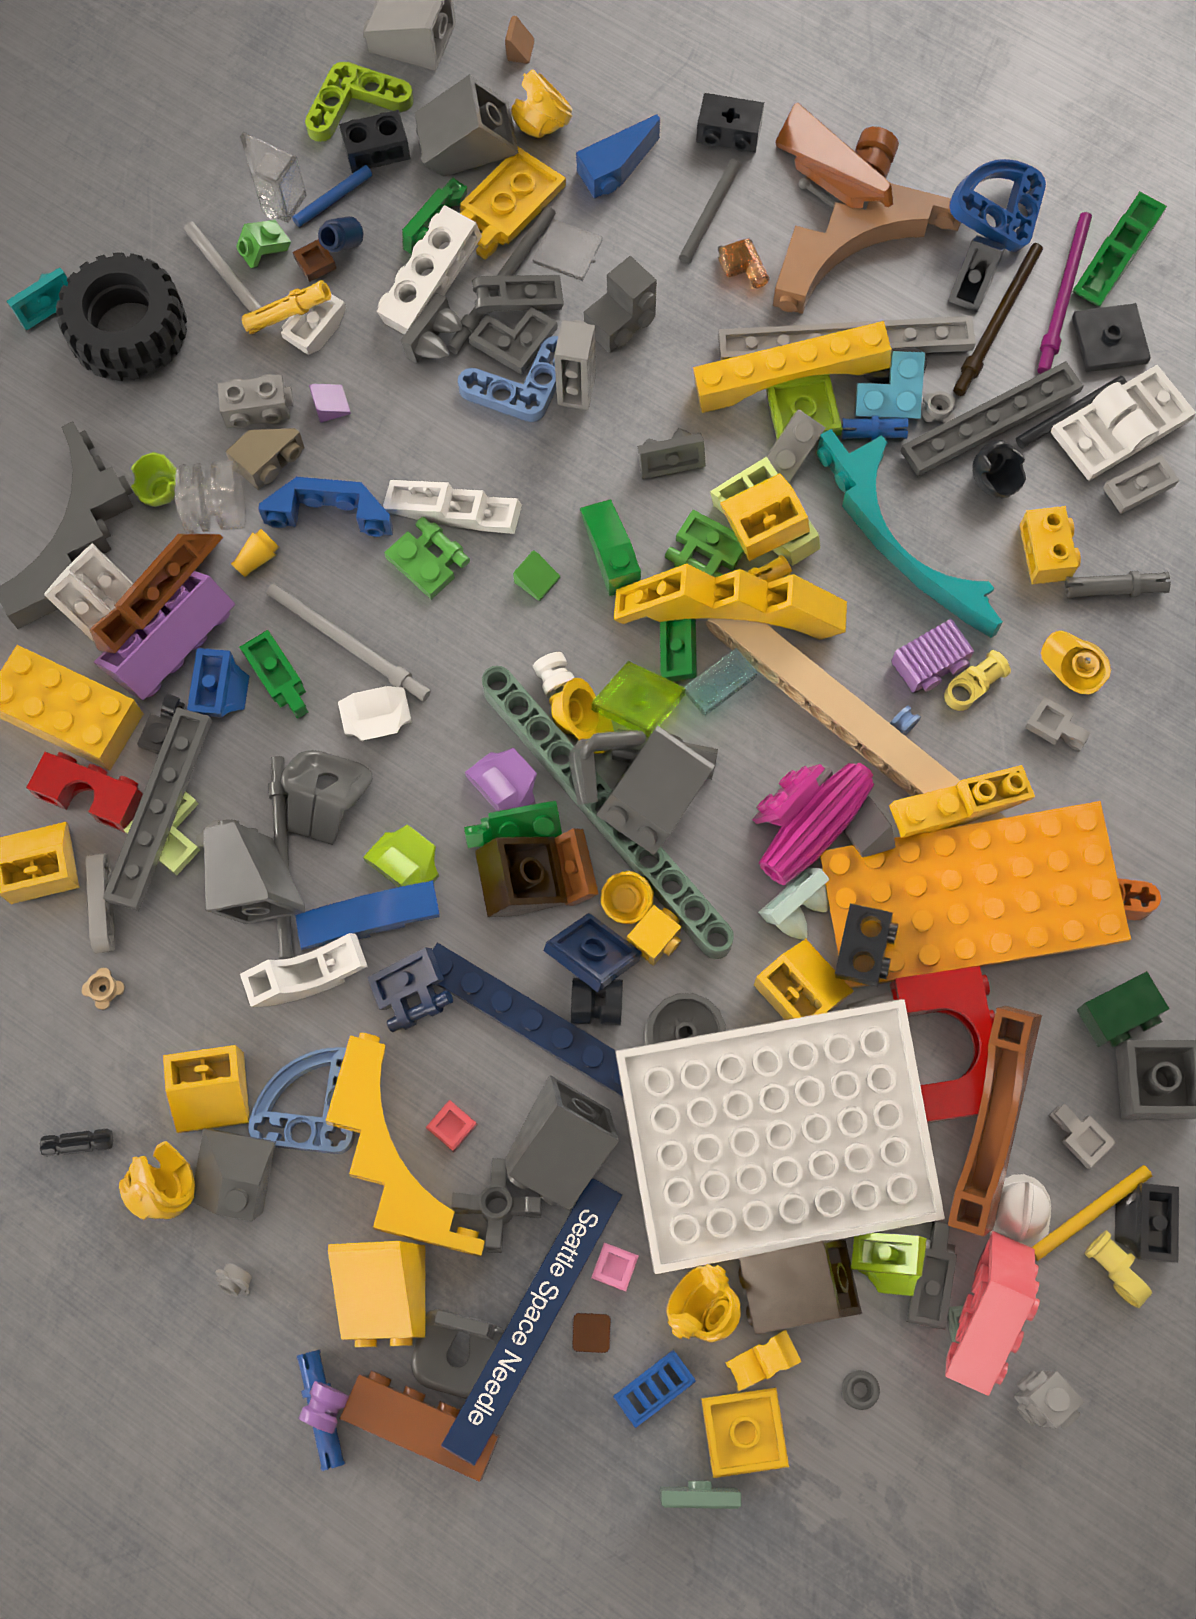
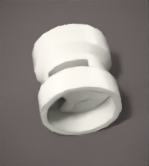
M562 652L547 654L533 664L536 676L543 681L542 689L548 698L563 691L567 681L574 678L573 674L566 669L567 661Z

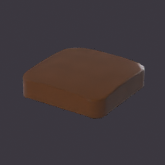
M592 1313L575 1314L573 1318V1350L591 1353L608 1352L610 1348V1316Z

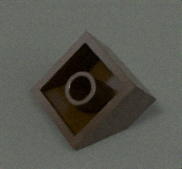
M554 837L495 838L475 850L488 918L520 916L568 903Z

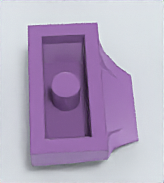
M515 748L500 753L490 752L465 772L468 780L496 811L536 804L533 788L537 773Z

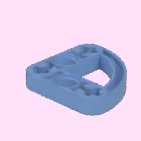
M334 1047L316 1050L296 1058L280 1069L265 1085L254 1104L248 1124L250 1137L276 1141L275 1147L330 1154H343L348 1151L354 1143L356 1132L341 1129V1132L347 1135L346 1140L339 1141L338 1146L334 1147V1143L328 1139L329 1133H335L336 1127L326 1124V1117L336 1086V1079H338L341 1069L339 1064L343 1062L346 1048ZM330 1066L322 1117L271 1112L278 1098L295 1080L312 1070ZM266 1119H269V1123L272 1126L283 1128V1120H288L284 1128L285 1141H280L282 1135L276 1132H268L266 1138H263V1134L257 1131L258 1125H264ZM299 1123H307L311 1127V1136L303 1143L295 1142L292 1138V1130Z

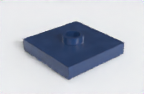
M587 913L548 940L543 950L597 992L638 963L642 956L640 950L590 913Z

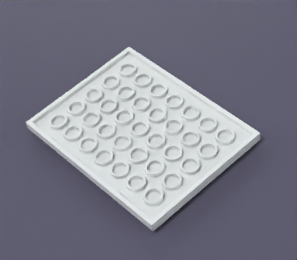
M904 999L615 1051L655 1274L748 1257L822 1240H837L945 1219Z

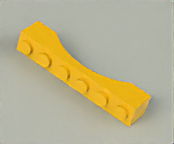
M881 321L693 367L701 411L705 413L733 406L761 390L798 378L823 374L862 375L890 368L892 349L885 323Z

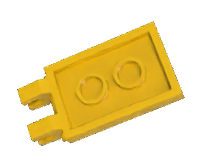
M518 147V154L508 157L501 162L460 203V214L476 222L479 230L482 231V237L477 244L479 247L476 249V254L485 260L496 251L499 243L501 245L509 244L566 187V178L520 147Z

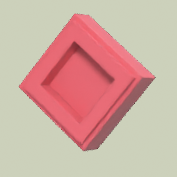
M449 1100L426 1126V1129L450 1150L455 1152L477 1126V1123Z

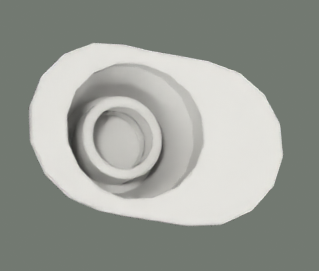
M1025 1174L1011 1175L1005 1178L992 1231L1032 1247L1049 1234L1051 1218L1050 1196L1045 1187L1035 1178Z

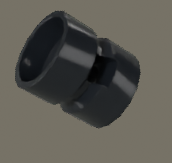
M573 977L571 1023L591 1024L594 1019H598L601 1025H621L623 980L615 979L597 992L580 978ZM596 997L606 998L605 1005L595 1006Z

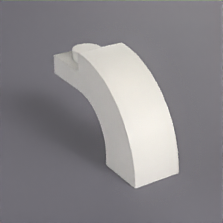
M349 933L317 950L301 956L283 960L269 959L241 973L240 976L250 1006L265 1007L292 1002L331 989L344 983V978L368 966L357 935Z

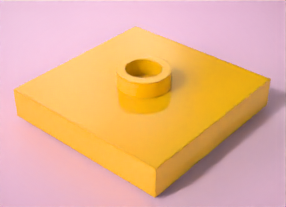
M776 1387L701 1398L713 1478L789 1467Z

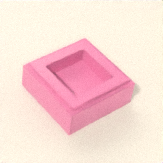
M604 1243L591 1279L626 1292L639 1256Z

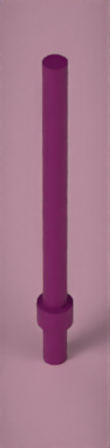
M1088 212L1080 213L1049 329L1042 338L1040 346L1042 354L1037 369L1039 374L1051 369L1054 355L1059 353L1062 342L1060 333L1092 215Z

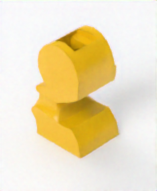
M785 1329L771 1337L768 1343L764 1345L758 1344L725 1362L727 1368L730 1367L738 1384L736 1387L740 1391L764 1379L771 1378L776 1372L787 1370L802 1361Z

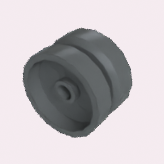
M678 993L664 999L650 1013L644 1028V1044L650 1045L681 1039L679 1030L682 1027H687V1033L692 1034V1037L726 1031V1024L720 1010L709 999L695 993Z

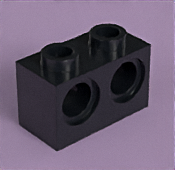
M399 110L382 112L378 115L353 119L339 124L351 173H355L364 165L372 169L411 159L408 140Z
M850 903L835 969L836 978L878 987L880 978L887 980L891 958L885 957L887 943L894 945L898 929V923L892 922L893 912ZM870 920L878 922L882 927L880 934L875 937L865 936L861 932V927L865 922ZM860 955H868L874 960V966L868 972H859L853 966L855 959Z

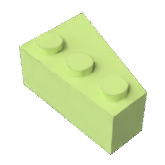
M763 458L711 490L713 506L724 514L720 502L777 475L778 473L768 458ZM809 520L810 532L772 551L779 556L783 555L789 564L793 566L821 549L819 534Z

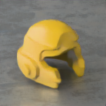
M530 70L527 74L524 73L522 86L527 91V100L523 101L516 98L511 108V115L516 125L524 133L536 138H542L544 135L551 134L559 128L568 125L572 118V108L568 101L541 73L537 74L535 70Z
M164 1141L156 1146L153 1154L160 1162V1168L148 1164L146 1156L133 1157L129 1171L119 1181L121 1198L126 1208L143 1220L148 1218L171 1219L177 1217L189 1207L194 1199L195 1182L190 1164L173 1146Z
M706 1264L703 1267H695L685 1274L672 1292L666 1308L667 1323L672 1328V1334L679 1339L683 1337L687 1339L696 1337L707 1342L723 1340L732 1334L740 1321L741 1309L738 1296L728 1284L729 1278L725 1275L726 1270L719 1265L714 1267Z

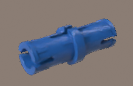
M877 415L871 416V419L842 418L843 428H855L843 429L842 439L871 438L872 441L881 435L884 438L907 439L908 437L907 429H894L896 427H908V417L879 419Z

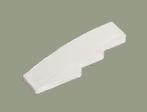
M390 480L383 508L388 513L416 520L425 517L431 523L435 522L440 525L515 534L522 507L518 498L487 497L483 490L453 489L448 482Z

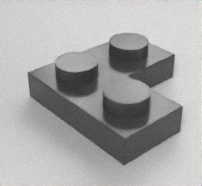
M530 307L516 327L511 329L487 314L470 335L469 342L470 345L522 375L537 356L544 340L552 337L558 329L557 321Z

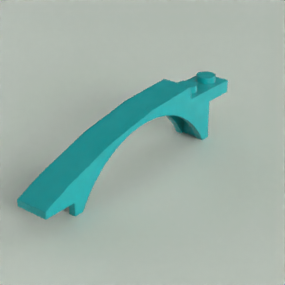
M832 429L822 433L817 447L818 459L823 466H828L835 475L837 486L841 491L845 492L842 507L876 549L921 591L968 625L990 638L994 637L1003 621L992 608L987 597L988 594L994 591L989 581H973L952 577L926 566L908 553L887 527L881 514L876 492L877 470L887 446V441L881 435L855 451L848 453Z

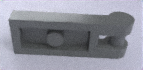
M560 275L479 276L472 280L473 291L477 293L475 309L479 314H488L493 311L529 310L530 307L536 310H561L564 305ZM497 290L498 297H490L489 291Z

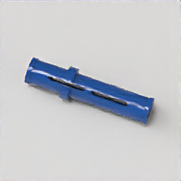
M320 1349L296 1356L304 1385V1390L301 1391L302 1398L307 1399V1404L311 1400L310 1390L314 1381L331 1387V1383L326 1382ZM313 1427L321 1471L345 1465L337 1428L331 1434Z

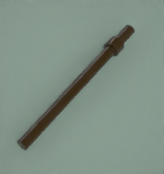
M1033 243L973 354L968 356L961 367L962 374L953 388V392L956 395L964 396L972 380L979 376L984 367L983 360L1043 251V247L1040 244Z

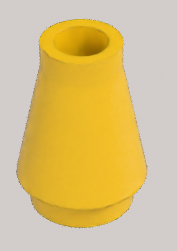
M260 529L256 534L251 533L231 565L246 577L249 573L275 557V552L280 547Z

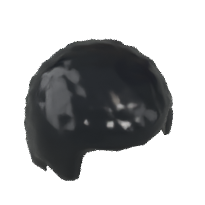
M995 440L986 444L973 460V478L978 487L986 494L995 498H1008L1018 492L1026 481V474L1023 468L1025 458L1009 443L1003 440Z

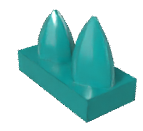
M60 267L51 273L41 274L37 282L23 291L17 292L15 296L6 301L26 331L56 312V304L60 300L58 295L63 285L68 286V277Z

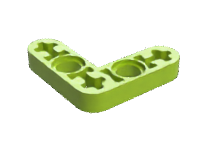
M338 62L330 69L306 116L305 123L308 135L311 139L319 142L330 139L352 98L392 111H407L414 102L412 87L405 80L350 62ZM371 82L380 85L375 91L364 89L365 85ZM330 97L340 99L339 103L335 106L324 104L325 100ZM323 115H325V116H324L325 125H321V123H322V121H323Z

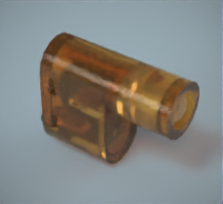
M746 238L718 247L720 255L718 260L727 277H734L746 272L753 288H761L769 282L770 277L751 239Z

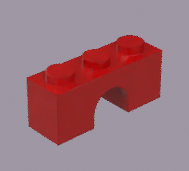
M44 752L26 787L37 799L67 810L72 799L78 793L93 791L94 801L88 811L89 814L97 822L126 833L124 829L134 819L143 796L137 782L125 776H119L118 779L107 776L108 772L94 764H89L88 767L76 764L77 760L62 752H58L57 756Z

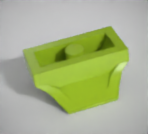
M408 824L395 832H385L363 857L366 863L397 887L432 880L434 883L439 877L435 867L436 846Z
M883 1233L854 1236L851 1269L866 1275L874 1284L878 1293L913 1296L917 1280L922 1276L927 1238Z

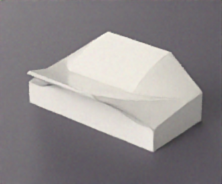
M331 294L329 301L313 306L309 309L308 313L289 317L282 326V337L308 355L319 351L339 328L346 311L345 302Z
M384 686L357 692L338 702L346 737L356 736L361 741L396 734L402 725L412 723L404 687Z

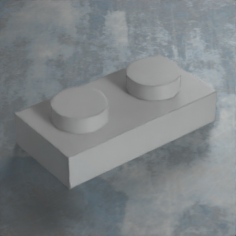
M799 409L795 412L766 456L776 472L780 473L788 483L825 429L824 426Z
M1161 454L1106 482L1103 489L1120 514L1175 487L1179 479Z

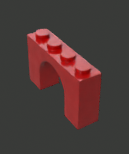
M980 966L895 978L890 983L893 1000H905L908 1017L929 1013L950 1015L966 1027L973 1042L972 1062L968 1070L960 1078L920 1085L927 1123L978 1116L986 1077L988 1044L995 1017L994 1011L988 1008L986 996L990 995V986L986 974L982 975Z

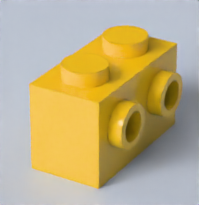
M1066 506L1026 510L1020 523V530L1031 584L1065 581L1066 577H1073L1077 568L1080 567L1081 555L1077 547L1074 548L1072 538L1074 536V522L1072 518H1068Z

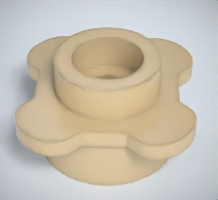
M100 968L83 984L81 990L84 996L91 997L95 1001L96 1008L105 1010L110 1007V1002L116 995L123 994L125 986L123 982L116 981L111 976L109 969ZM102 986H106V990L104 992L100 991V988Z

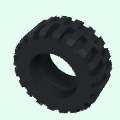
M123 252L113 253L111 257H106L103 254L97 256V260L90 264L88 261L80 265L81 270L77 274L73 272L68 277V286L63 285L58 295L60 300L56 304L59 328L75 358H78L80 364L85 369L93 370L95 375L106 378L109 375L111 380L123 381L124 377H129L130 381L141 379L140 375L148 373L150 376L157 372L156 368L159 366H167L172 361L170 356L172 354L177 355L182 347L180 340L183 341L187 333L185 326L187 323L186 312L176 286L167 271L160 268L158 263L147 258L144 261L142 255L130 253V256H125ZM139 303L148 306L143 318L128 329L111 332L97 328L104 314L118 305Z

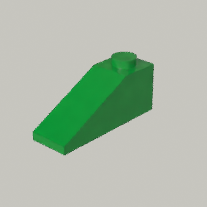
M611 499L581 507L580 513L608 595H615L616 589L641 581V569L633 546Z

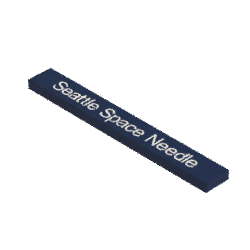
M594 1178L591 1179L583 1190L441 1444L442 1448L475 1467L621 1200V1193Z

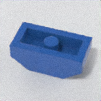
M197 648L187 710L209 717H223L228 712L245 709L250 676L235 663L231 651Z

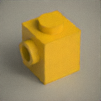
M653 905L629 933L627 941L642 952L641 957L654 966L664 953L669 957L682 941L678 938L681 932V926L678 924L680 920L667 908L660 910Z

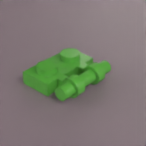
M693 509L676 535V541L685 545L682 551H679L670 546L665 554V558L675 563L674 567L689 564L716 578L724 575L718 572L721 565L733 571L745 552L733 530ZM695 552H698L711 560L705 565L692 558Z
M421 517L415 524L423 533L418 539L407 531L384 553L387 560L432 600L455 578L454 573L448 567L455 562L458 566L464 568L470 562V558L463 552L464 548L456 541L451 542L442 533L443 529L437 523H431L425 517ZM433 543L443 551L438 558L428 550Z

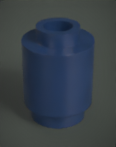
M351 216L325 221L319 228L318 239L322 247L331 252L354 249L360 246L363 241V228L360 222Z

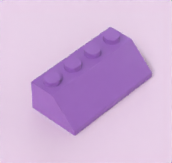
M194 571L143 630L136 629L116 653L103 652L94 663L131 695L144 700L146 697L153 696L160 689V682L169 673L176 672L183 665L184 657L192 649L199 648L206 641L207 634L215 625L222 624L229 617L230 610L234 607L235 603L210 576Z

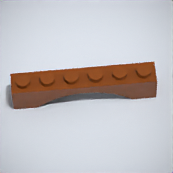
M1010 1006L996 1008L988 1044L986 1077L979 1114L969 1152L955 1189L948 1226L983 1237L994 1229L1042 1018L1041 1014Z

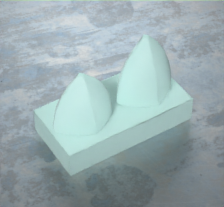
M809 867L758 913L766 923L775 924L790 937L805 940L808 933L807 922L800 906L803 904L813 911L828 912L829 901L825 883L830 879L822 869Z

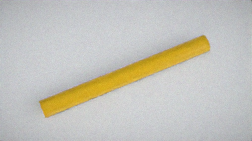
M1142 1165L1033 1245L1031 1248L1035 1249V1260H1041L1133 1192L1139 1184L1145 1183L1152 1178L1151 1171L1145 1165Z

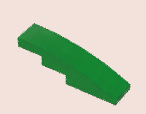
M1139 191L1126 213L1122 215L1111 234L1107 236L1073 289V293L1100 307L1147 240L1167 206Z

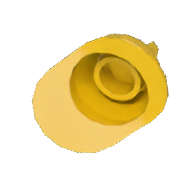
M572 678L567 681L563 691L549 698L553 722L563 733L575 735L578 741L591 738L596 733L614 732L613 724L607 711L596 697L588 682L582 678ZM598 751V752H594V753H595V754H601V753H604V752H606V751Z

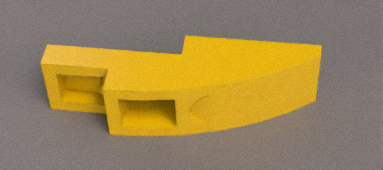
M1023 765L963 779L955 786L895 800L889 807L900 836L903 838L923 832L931 833L940 829L960 826L1033 799L1035 795Z

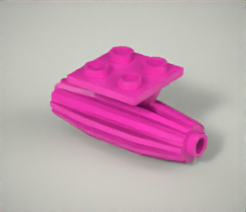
M848 763L821 785H818L816 780L825 770L821 764L808 768L803 766L796 772L791 770L779 781L778 784L781 788L774 796L772 794L767 795L757 805L756 808L759 812L752 819L756 824L769 822L781 827L759 861L761 869L767 876L780 885H786L813 864L850 824L874 787L873 774L865 765L861 763Z

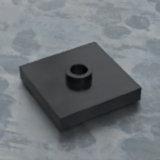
M1136 303L1074 311L1072 320L1086 372L1149 363L1151 356Z

